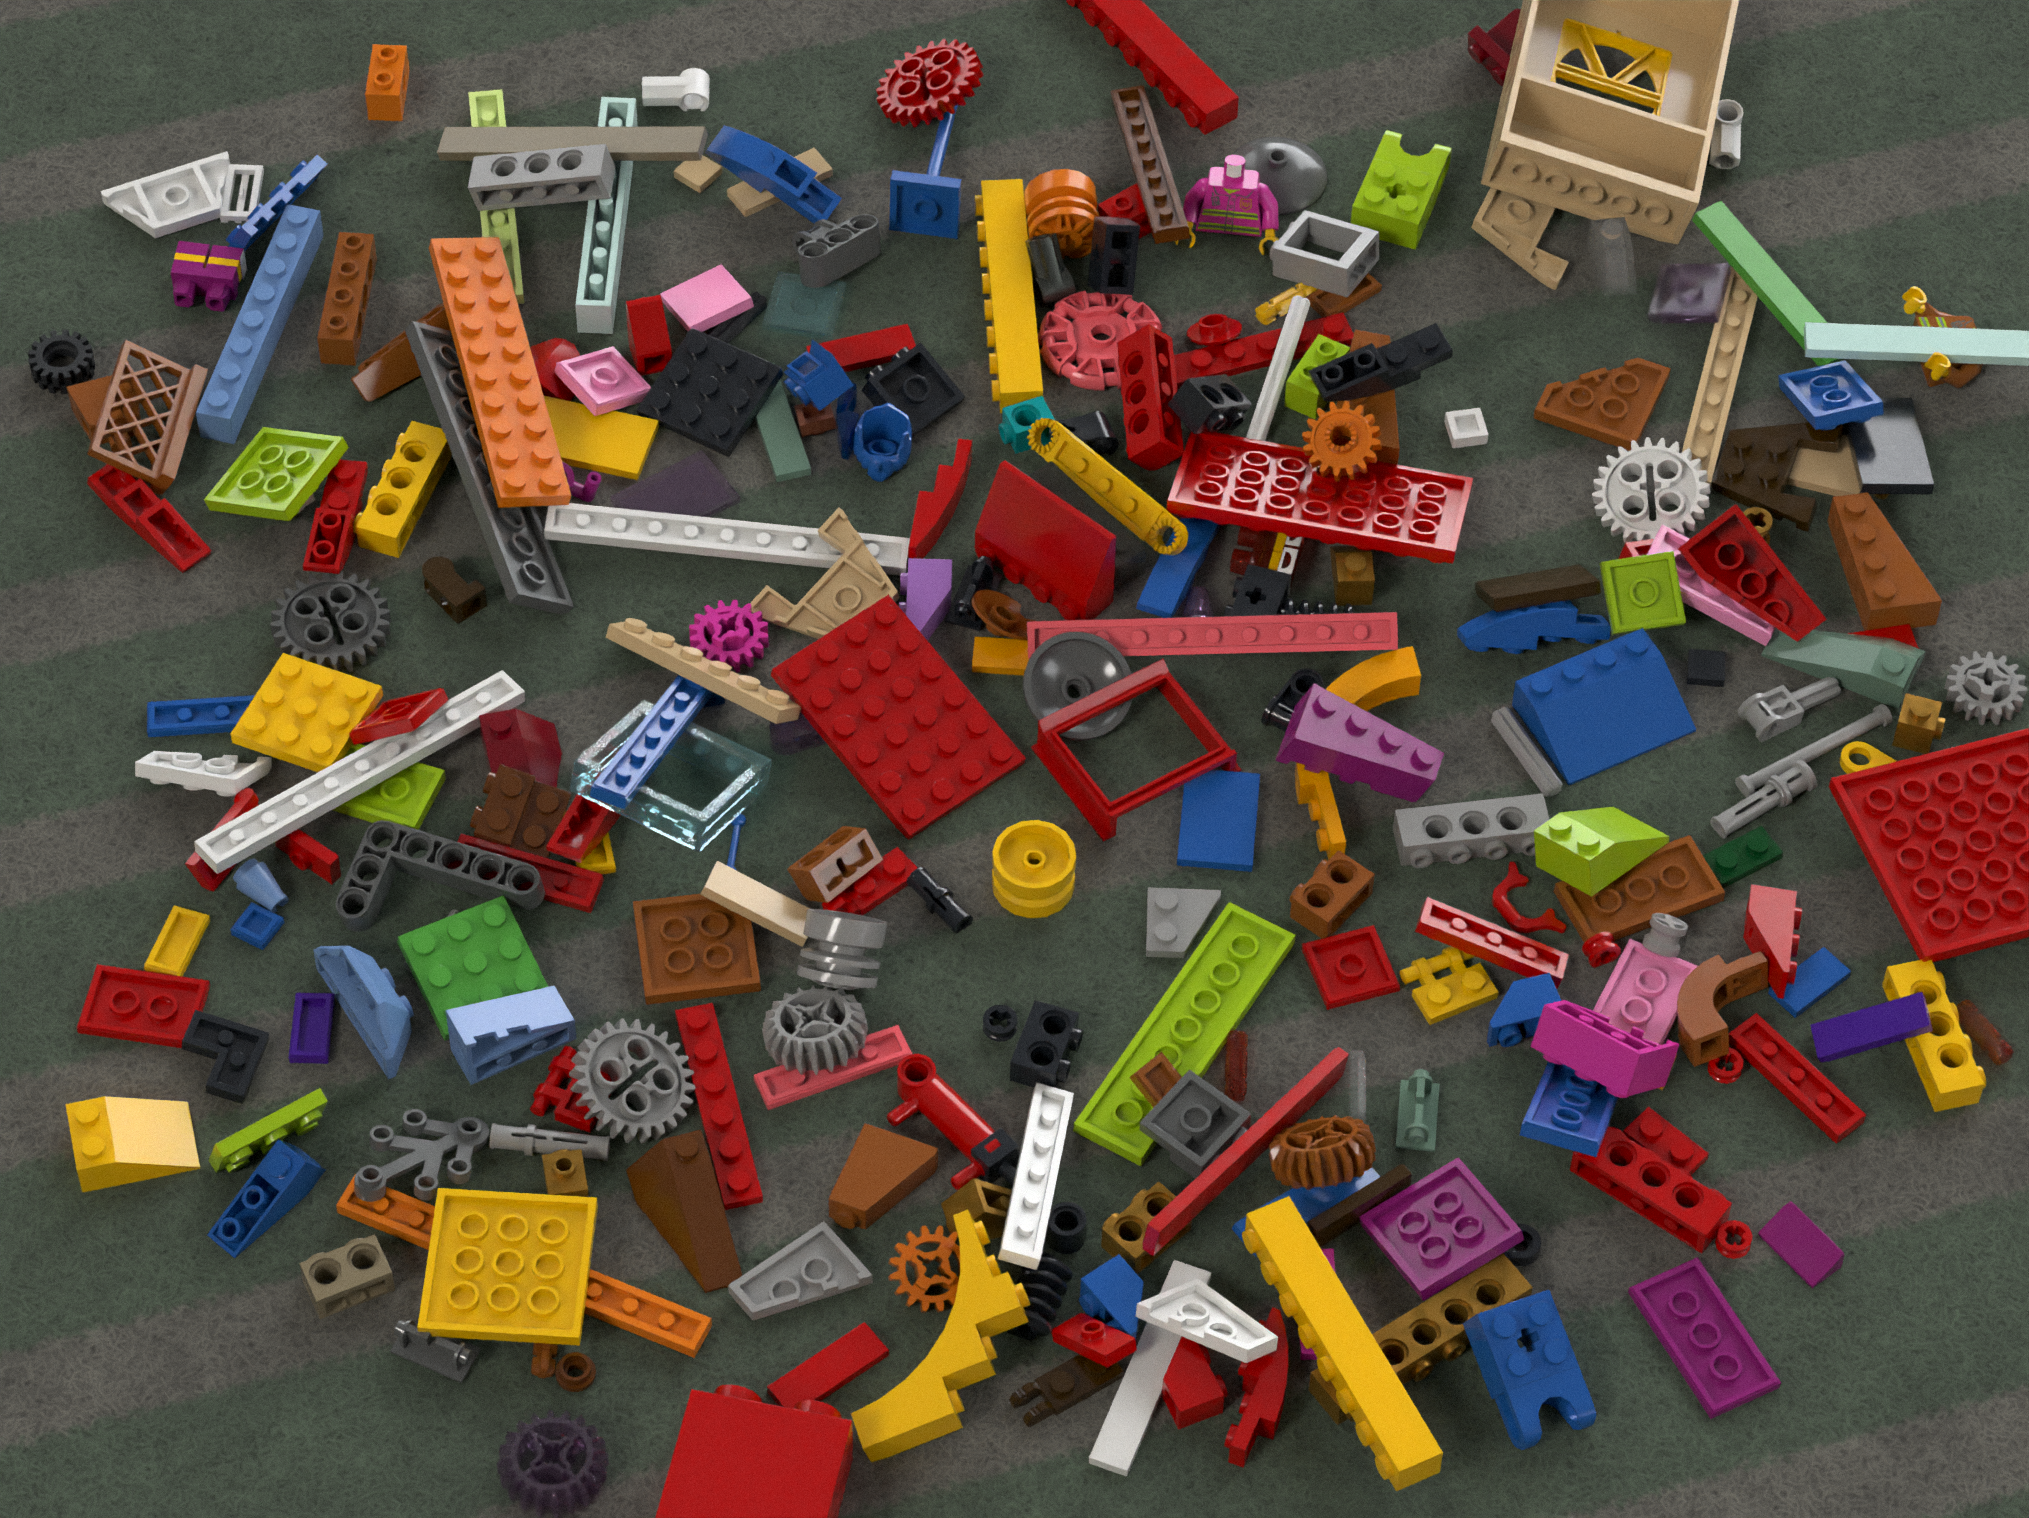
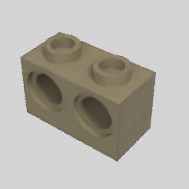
M375 1234L366 1238L353 1239L343 1247L327 1253L320 1252L314 1254L308 1260L299 1263L303 1283L319 1319L395 1290L392 1270ZM363 1265H371V1266H372V1267H370V1268H368V1269H365V1270L358 1269L359 1267H361V1266H363ZM324 1280H335L330 1284H320Z

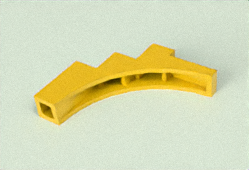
M968 1210L953 1215L960 1242V1277L955 1303L943 1332L927 1357L903 1382L880 1399L851 1413L862 1448L871 1462L891 1457L963 1428L958 1413L965 1411L957 1390L996 1375L991 1360L998 1357L990 1337L1029 1322L1024 1307L1030 1306V1302L1022 1282L1015 1285L1008 1272L1002 1274L995 1255L987 1256L984 1245L990 1243L984 1224L982 1220L975 1223Z

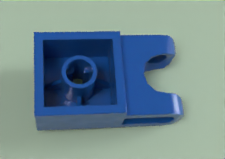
M1549 1289L1478 1313L1462 1323L1490 1397L1495 1399L1508 1435L1516 1448L1525 1450L1534 1447L1541 1439L1542 1429L1538 1412L1542 1404H1548L1556 1408L1572 1429L1581 1430L1594 1424L1596 1419L1595 1407ZM1518 1339L1523 1343L1524 1347H1519L1517 1344Z

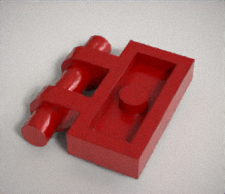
M564 1046L559 1056H554L548 1066L550 1072L545 1082L538 1084L533 1094L535 1100L530 1107V1111L541 1117L544 1116L549 1105L557 1106L554 1111L556 1121L591 1133L598 1118L595 1116L586 1120L584 1117L590 1110L588 1106H576L575 1104L582 1097V1093L570 1090L578 1079L569 1076V1072L577 1066L571 1061L577 1051L570 1046ZM600 1071L604 1079L612 1082L607 1073ZM564 1078H571L572 1080L566 1090L559 1088Z

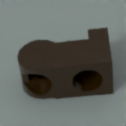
M437 556L428 559L422 567V573L425 578L424 589L457 624L487 606L485 587L477 580L468 585L454 571V565L451 560L446 557Z

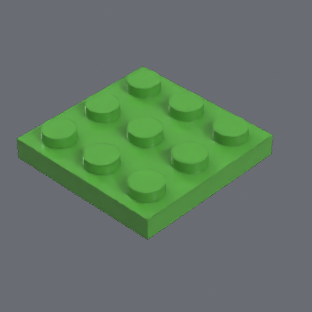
M504 895L400 935L397 939L400 950L444 1041L449 1039L446 1010L548 987Z

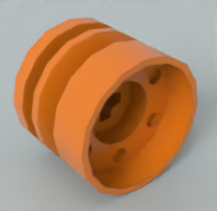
M1070 169L1051 170L1039 174L1029 182L1024 191L1029 239L1038 235L1056 233L1062 259H1065V256H1069L1072 259L1085 257L1091 253L1094 216L1099 217L1094 183L1085 174Z

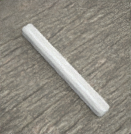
M1294 296L1292 298L1246 438L1266 440L1311 304L1307 298H1302L1301 296Z

